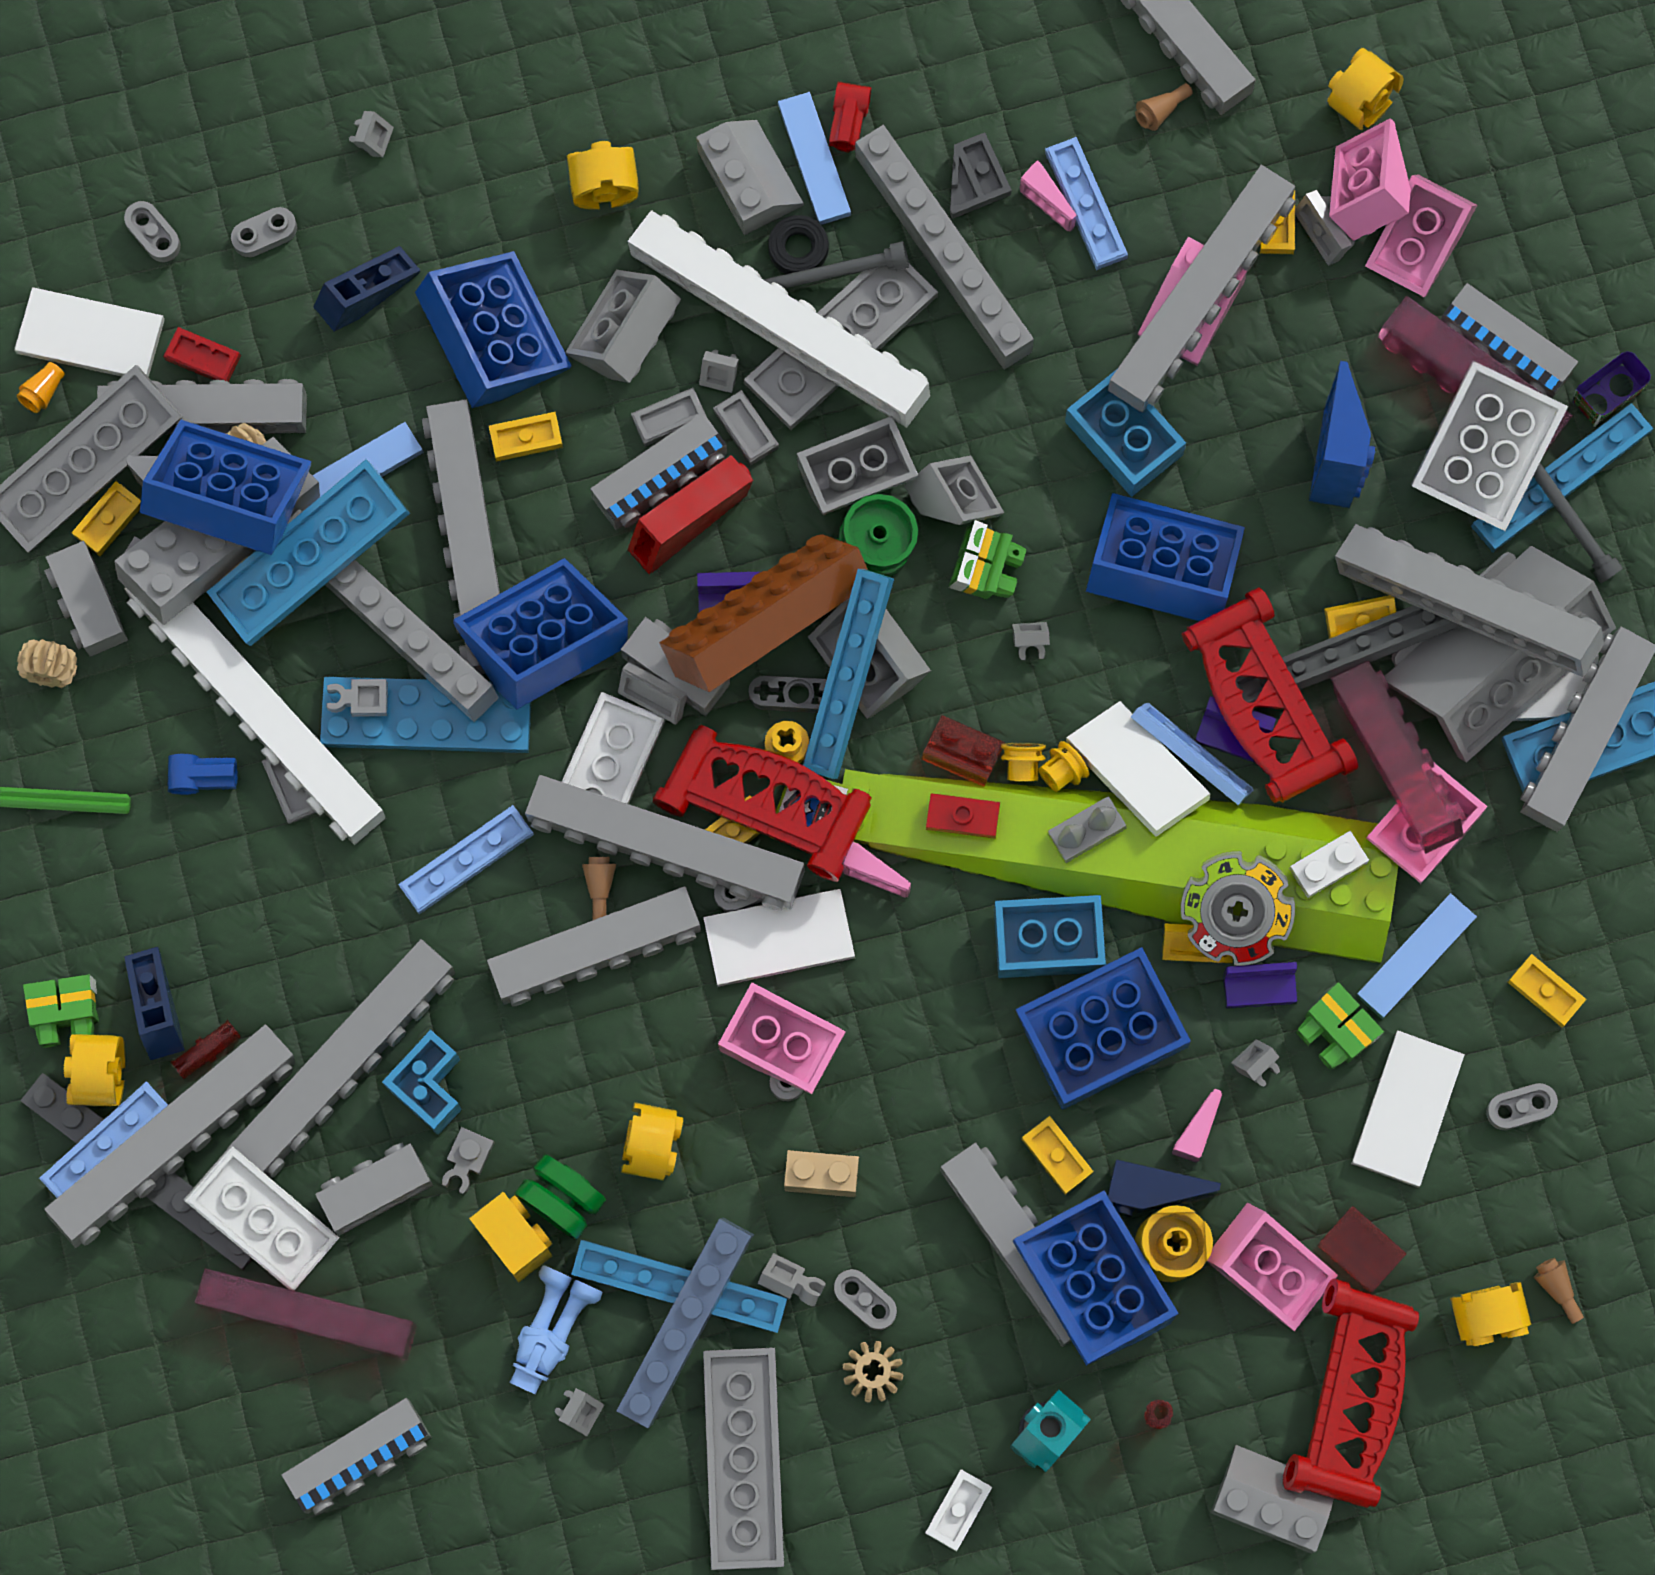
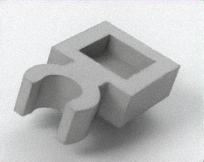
M351 679V689H345L339 684L327 686L328 693H338L341 695L337 703H327L328 711L337 713L343 711L346 707H351L352 717L387 716L388 682L386 679Z
M461 1127L447 1157V1160L455 1164V1167L445 1173L442 1185L448 1188L453 1178H461L462 1186L459 1193L465 1195L470 1188V1179L468 1177L470 1172L481 1174L495 1142Z
M774 1253L758 1281V1284L789 1299L794 1293L799 1296L801 1301L810 1306H815L826 1283L816 1277L804 1276L805 1268Z

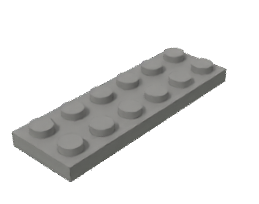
M910 264L909 268L897 271L895 268L888 269L887 266L860 273L817 313L824 318H834L843 326L846 332L853 336L855 334L863 336L871 343L872 348L879 351L938 297V291ZM780 348L773 352L744 379V384L790 430L797 426L839 387L833 381Z
M135 365L0 484V522L20 545L30 553L128 467L126 455L140 456L178 423L183 416L142 369Z
M775 1348L703 1351L711 1570L784 1567Z

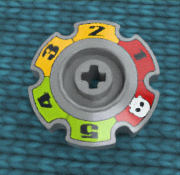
M1241 851L1222 853L1206 860L1202 864V870L1205 875L1199 879L1190 877L1182 896L1181 917L1183 920H1190L1194 924V927L1188 931L1190 941L1201 953L1214 961L1219 962L1224 955L1232 956L1236 966L1254 964L1274 954V947L1271 942L1274 939L1285 941L1294 923L1295 900L1293 897H1286L1282 893L1283 889L1288 887L1286 876L1274 863L1260 855H1257L1252 862L1244 861ZM1236 901L1243 902V909H1245L1241 911L1240 916L1234 915L1233 908H1231L1235 906Z

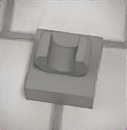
M364 111L362 119L355 121L354 124L358 127L355 136L349 137V141L358 148H363L373 157H383L394 127L377 113Z
M719 350L706 351L702 359L699 385L732 393L735 386L739 359H736L735 354H731L730 357L718 354Z
M1047 622L1012 624L1013 641L1015 647H1018L1020 659H1026L1025 651L1030 646L1036 647L1039 659H1043L1045 656L1044 645H1050Z
M1257 1039L1231 1062L1238 1073L1263 1087L1266 1085L1265 1080L1262 1078V1073L1265 1070L1269 1069L1275 1074L1280 1072L1279 1066L1275 1063L1279 1058L1272 1047Z
M577 1388L574 1392L567 1390L564 1392V1395L570 1399L564 1410L556 1407L555 1413L560 1416L559 1421L575 1431L588 1436L604 1404Z

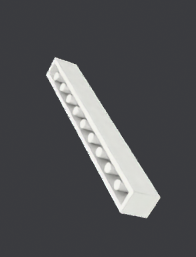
M651 210L629 238L628 245L631 256L885 415L893 416L895 421L906 428L929 399V382L921 372L915 369L909 371L901 366L898 359L886 351L880 353L872 348L871 343L859 334L853 336L846 332L837 320L832 317H822L805 300L800 299L797 301L793 299L781 285L775 282L769 284L761 279L760 274L748 265L742 267L735 263L733 258L723 249L717 248L714 250L706 245L705 240L693 231L687 233L679 228L677 222L670 216L665 214L660 216Z
M125 588L130 598L126 602L130 609L139 618L145 615L153 623L149 626V629L160 642H164L167 639L173 645L174 649L171 653L183 667L190 664L197 672L193 677L206 692L212 688L220 697L216 700L220 708L229 717L234 713L242 721L238 725L241 731L251 741L257 738L264 745L261 752L273 766L280 763L287 773L283 776L296 791L302 787L311 796L306 800L307 803L319 816L325 813L333 821L329 827L340 840L344 841L348 838L355 845L386 818L378 804L193 602L165 625H162Z

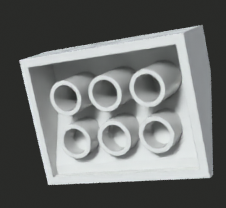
M1472 361L1411 486L1506 531L1568 406Z

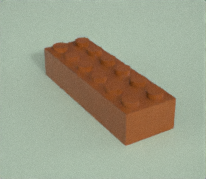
M824 534L816 535L807 540L806 545L795 553H789L780 558L779 563L768 571H762L754 575L750 583L740 589L727 593L724 600L715 606L700 611L697 614V618L688 624L673 629L669 636L659 643L674 676L707 692H711L849 599L857 570H868L859 548Z

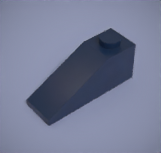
M398 246L325 282L313 307L335 332L359 320L420 273V269L405 251Z
M158 946L124 956L139 1036L150 1060L184 1051L180 1024Z
M1116 1160L1107 1196L1119 1215L1133 1217V1212L1144 1213L1217 1195L1221 1183Z

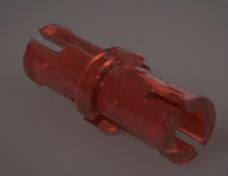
M227 1019L224 1024L202 1039L200 1036L196 1039L195 1042L197 1044L177 1059L171 1061V1064L185 1080L209 1060L211 1063L217 1059V1054L237 1039H240L241 1036Z
M1155 1400L1146 1406L1145 1409L1147 1410L1144 1412V1419L1149 1427L1163 1429L1171 1423L1172 1420L1170 1419L1173 1417V1409L1168 1402ZM1159 1409L1163 1419L1157 1420L1154 1410Z

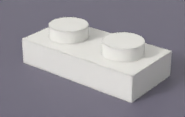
M1349 831L1291 865L1289 870L1306 897L1310 898L1369 862V859L1352 832Z
M961 1469L925 1534L957 1552L992 1487Z

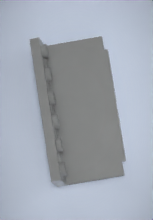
M1530 546L1517 559L1510 552L1504 553L1479 575L1487 579L1495 578L1506 587L1517 592L1526 591L1537 600L1548 605L1557 604L1568 613L1577 617L1591 618L1601 626L1603 639L1607 633H1611L1616 629L1595 582L1533 546ZM1460 626L1394 652L1392 654V661L1395 667L1382 680L1384 684L1435 715L1457 757L1467 763L1568 671L1464 626Z

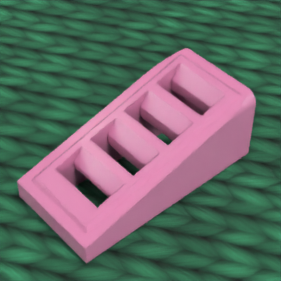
M1036 161L1021 177L1020 192L1066 231L1071 232L1075 227L1076 214L1042 164Z
M853 841L843 863L845 867L844 874L904 898L908 897L911 883Z
M1214 1089L1209 1094L1174 1145L1173 1155L1196 1163L1200 1161L1223 1094L1220 1090Z

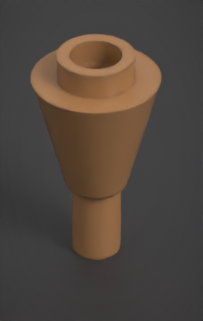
M1185 83L1171 93H1165L1137 102L1135 116L1139 124L1144 128L1156 131L1177 107V104L1193 94L1191 87Z
M589 857V864H582L590 898H592L593 920L607 915L606 898L609 897L617 865L610 864V857Z
M1551 1258L1536 1267L1538 1273L1533 1278L1558 1304H1561L1571 1324L1583 1319L1584 1316L1573 1298L1574 1293L1565 1260L1557 1262L1555 1258Z

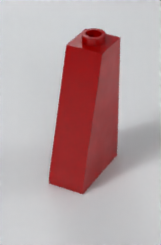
M730 455L639 518L627 550L649 575L747 496L753 482L748 468L744 464L738 463Z

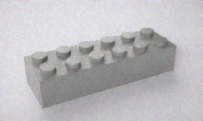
M274 437L262 445L290 454ZM309 472L291 516L298 509L303 512L320 498L319 482ZM165 521L114 562L118 580L162 625H165L219 582L246 556L249 557L256 550Z

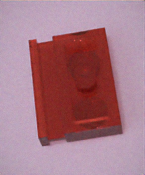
M941 715L923 751L921 760L985 787L1003 750L1001 744H1005V742Z
M1354 1206L1344 1214L1317 1245L1370 1293L1378 1287L1407 1254Z

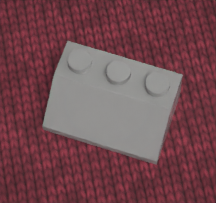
M757 120L725 122L696 137L698 153L744 235L804 206L802 199Z
M616 269L565 354L611 380L630 383L632 378L639 373L641 364L648 352L656 345L658 336L664 326L674 316L675 309L681 298L655 275Z
M893 416L797 453L799 471L811 498L822 515L854 504L863 497L879 494L919 478Z
M849 599L841 603L808 636L829 667L832 663ZM887 609L884 613L858 706L867 719L911 691L931 671Z
M1235 1445L1210 1513L1308 1553H1315L1329 1519L1334 1498L1306 1490L1302 1493L1286 1490L1283 1486L1285 1464Z

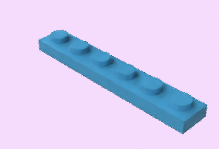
M1630 403L1547 466L1545 470L1566 498L1649 435L1653 427L1635 406ZM1533 477L1506 531L1481 519L1473 522L1471 527L1488 548L1495 552L1553 508L1554 505Z
M866 569L857 570L803 766L815 773L831 779H838L894 581V578Z
M581 1240L571 1275L674 1303L692 1270ZM729 1281L712 1314L778 1333L788 1298Z

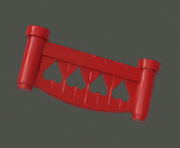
M1258 587L1246 593L1245 599L1187 627V631L1182 633V637L1191 652L1198 650L1202 653L1212 694L1231 732L1255 763L1269 775L1270 783L1266 784L1265 788L1273 803L1279 801L1283 803L1340 773L1345 776L1357 770L1358 761L1351 746L1345 739L1341 738L1329 744L1263 623L1273 619L1275 614L1268 596ZM1221 647L1250 649L1239 671L1230 672L1227 670V660L1219 656V649ZM1238 677L1267 679L1255 702L1248 703L1243 699V690L1238 689L1235 684ZM1255 707L1284 710L1272 732L1264 733L1260 730V721L1256 720L1252 715V710ZM1271 738L1300 740L1288 763L1283 764L1277 761V751L1272 750L1269 746Z
M699 725L697 730H693L664 788H658L652 802L660 809L678 817H683L689 804H692L812 854L807 867L822 878L838 882L845 869L842 863L871 807L870 801L872 797L859 789H853L847 795L843 794L814 771L779 754L745 745L717 742L715 740L717 733L706 726ZM716 760L726 761L727 766L736 765L739 767V772L736 776L718 787H714L712 765ZM753 772L757 774L758 779L765 777L770 780V785L766 789L745 801L743 785L745 774ZM785 785L789 791L797 790L801 793V797L797 802L776 814L774 789L777 786ZM809 798H816L820 804L828 803L832 806V811L828 815L807 827L805 802Z
M1333 1278L1325 1289L1322 1299V1310L1324 1313L1338 1318L1307 1457L1293 1454L1289 1458L1283 1474V1486L1286 1490L1302 1493L1306 1490L1365 1508L1369 1506L1376 1507L1380 1500L1381 1488L1375 1485L1373 1478L1392 1440L1403 1399L1406 1366L1404 1335L1405 1332H1413L1416 1329L1419 1321V1312L1414 1310L1412 1306L1353 1289L1348 1282ZM1377 1333L1384 1334L1387 1338V1344L1382 1348L1384 1353L1383 1360L1380 1363L1375 1362L1358 1340ZM1369 1368H1375L1379 1372V1380L1374 1384L1376 1387L1375 1396L1372 1398L1367 1397L1350 1377L1352 1374ZM1362 1403L1369 1404L1372 1413L1367 1418L1368 1430L1365 1433L1359 1432L1343 1413V1410ZM1355 1438L1361 1439L1364 1443V1449L1359 1454L1361 1459L1359 1467L1356 1469L1351 1467L1335 1448V1445Z

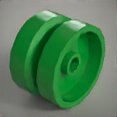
M874 494L863 497L851 506L838 531L837 540L858 547L869 571L892 577L904 567L917 543L918 526L914 514L904 502L893 496Z
M544 1153L533 1169L536 1176L548 1186L545 1188L533 1180L524 1179L514 1195L543 1219L577 1241L587 1228L585 1218L573 1209L574 1206L588 1214L596 1215L607 1200L578 1172Z

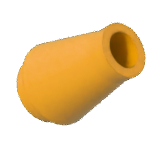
M48 362L43 369L19 386L20 392L16 396L24 407L34 413H38L41 409H46L65 373L56 364Z

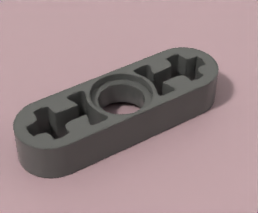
M759 676L749 685V699L752 705L760 710L818 713L822 697H818L819 704H813V687H819V695H823L827 679ZM762 685H767L770 692H779V685H785L783 689L784 702H778L779 695L772 694L768 695L767 700L762 701L760 700V695L754 693L755 691H760ZM796 686L806 688L809 693L808 699L800 704L792 702L788 696L790 690Z

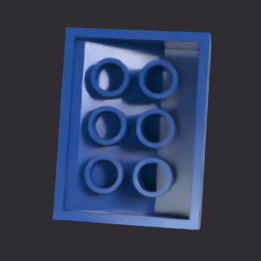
M514 251L428 272L415 291L472 408L501 401L563 373L572 367Z
M1340 361L1325 403L1309 501L1350 508L1353 498L1360 497L1361 488L1364 487L1365 478L1368 477L1369 469L1373 464L1375 446H1369L1371 432L1348 362Z
M180 420L143 480L140 513L272 555L285 532L311 467V461Z
M1112 493L1086 592L1201 621L1225 609L1245 527Z
M565 558L453 620L454 626L496 690L516 710L621 651V648L628 640V618Z
M1142 947L1015 1010L1044 1076L1062 1110L1187 1049L1191 1042Z
M1105 1191L1096 1194L1012 1241L1086 1366L1165 1328L1179 1314Z

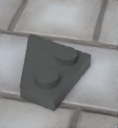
M985 132L954 144L950 216L952 219L1011 196L1012 190Z

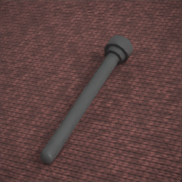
M901 241L890 244V248H885L883 253L763 280L769 284L775 282L785 289L887 266L888 269L895 268L896 271L909 268V260L905 243Z
M1539 463L1533 477L1594 562L1592 564V567L1595 569L1593 574L1599 583L1602 584L1623 569L1622 565L1616 557L1612 559L1609 553L1605 555L1545 468Z

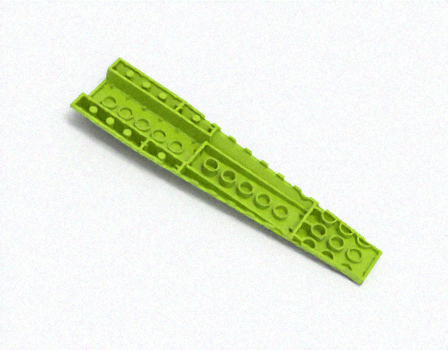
M845 769L843 784L862 790L872 797L870 801L871 807L854 839L855 843L867 844L871 849L944 867L946 865L958 868L960 871L976 875L982 874L994 877L996 880L1008 883L1014 882L1030 886L1032 889L1062 894L1064 897L1101 895V904L1104 907H1114L1130 911L1132 914L1162 919L1164 922L1172 924L1194 925L1192 921L1183 920L1181 917L1182 896L1190 877L1199 879L1205 875L1202 870V864L1216 855L1232 851H1241L1242 858L1246 862H1252L1257 855H1260L1274 863L1283 872L1288 880V887L1284 888L1282 893L1284 896L1293 897L1295 900V917L1291 932L1285 941L1274 939L1271 942L1272 946L1381 964L1391 922L1399 865L1366 839L1378 823L1261 804L1241 803L1237 805L1235 802L1209 800L1155 837L1113 792L1064 788L1055 792L1050 787L892 774L878 775ZM931 793L1000 802L996 839L926 830ZM1109 796L1125 822L1127 829L1065 863L1048 835V830ZM1351 831L1369 859V862L1310 898H1307L1289 870L1290 866ZM1236 901L1235 906L1231 907L1233 908V914L1236 916H1240L1241 911L1245 910L1243 909V902Z

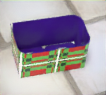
M1629 351L1623 352L1580 384L1575 390L1573 402L1596 427L1642 392L1649 383L1651 374L1634 353ZM1617 374L1629 376L1633 381L1632 392L1624 397L1613 394L1609 386L1613 376ZM1590 394L1603 396L1607 401L1606 412L1604 414L1597 413L1585 398Z

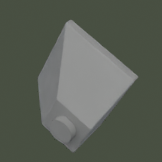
M971 455L929 463L918 473L919 478L909 481L904 485L910 495L911 502L921 515L961 525L973 522L974 520L980 521L999 517L1004 513Z

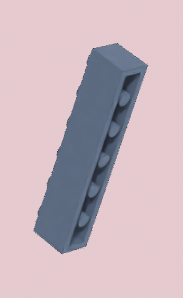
M725 1218L718 1220L616 1410L617 1412L646 1428L653 1425L754 1234Z

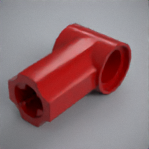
M844 82L837 83L833 112L835 114L829 137V146L844 152L855 150V142L860 139L863 118L867 117L871 87Z

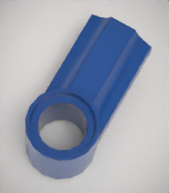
M192 754L168 756L169 793L189 795L196 794L199 790L236 789L238 783L236 758H199V756Z

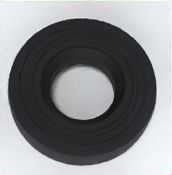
M803 215L789 216L777 223L770 233L768 240L770 259L785 274L821 267L828 256V236L824 228L810 217ZM798 234L806 236L812 244L810 252L800 258L791 256L785 249L786 241L791 236Z

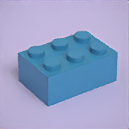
M1115 370L1067 409L1065 423L1132 497L1183 456L1186 442L1154 406L1148 404L1142 413L1108 391L1109 382L1116 372Z
M1101 895L995 901L994 922L998 978L1084 974L1106 965Z

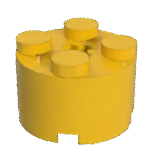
M1361 48L1353 56L1351 65L1346 71H1338L1330 80L1328 87L1332 89V92L1327 102L1330 107L1359 130H1363V125L1369 128L1388 110L1393 103L1389 96L1393 89L1399 93L1404 78L1373 52Z
M599 141L591 144V150L574 152L567 155L571 192L575 206L583 209H600L599 203L611 201V207L613 208L626 205L638 198L639 184L634 149L632 147H611L610 142Z
M71 1034L70 1055L72 1057H65L64 1077L71 1078V1084H68L67 1104L119 1106L122 1101L125 1080H121L122 1068L126 1067L123 1037L115 1035Z
M634 1102L632 1111L638 1112V1116L633 1115V1120H629L622 1160L629 1161V1164L622 1165L621 1173L663 1181L665 1175L670 1176L674 1171L677 1152H672L671 1147L672 1142L680 1138L683 1117L677 1116L676 1110Z
M1168 1206L1155 1212L1141 1223L1135 1236L1136 1244L1156 1277L1164 1282L1181 1281L1198 1272L1209 1259L1213 1248V1237L1210 1227L1195 1211L1185 1206ZM1172 1238L1173 1242L1179 1243L1180 1247L1173 1251V1248L1167 1245V1240Z
M1521 1282L1510 1283V1286L1502 1288L1495 1286L1461 1294V1297L1450 1298L1460 1340L1466 1341L1467 1346L1494 1342L1493 1335L1500 1334L1501 1338H1513L1529 1334L1527 1326L1531 1325Z

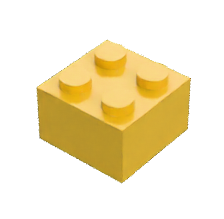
M502 1192L469 1219L515 1279L520 1282L552 1257L548 1250L552 1243L537 1223L532 1227L528 1224L526 1220L531 1216L515 1195L509 1199Z

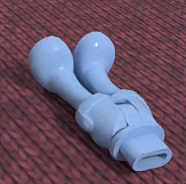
M542 1265L539 1271V1277L545 1284L544 1298L531 1326H524L518 1336L519 1348L516 1356V1362L518 1363H513L516 1370L510 1381L511 1384L535 1395L542 1380L547 1382V1376L553 1371L558 1362L565 1359L569 1351V1345L565 1342L577 1316L588 1304L597 1303L603 1293L598 1289L575 1280L571 1287L567 1304L554 1329L551 1331L548 1329L550 1322L572 1278L545 1265Z

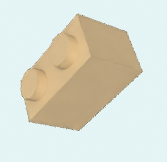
M788 1150L784 1183L785 1191L856 1197L859 1156Z

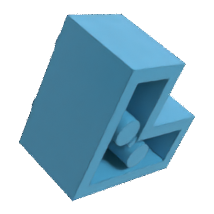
M430 1030L382 1083L437 1135L462 1110L459 1103L438 1085L460 1061V1058L451 1047Z

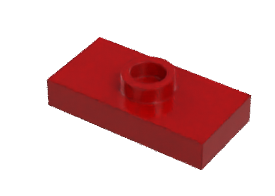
M178 327L163 357L168 362L209 379L229 382L241 355L238 351Z
M931 793L926 830L996 839L1000 802Z

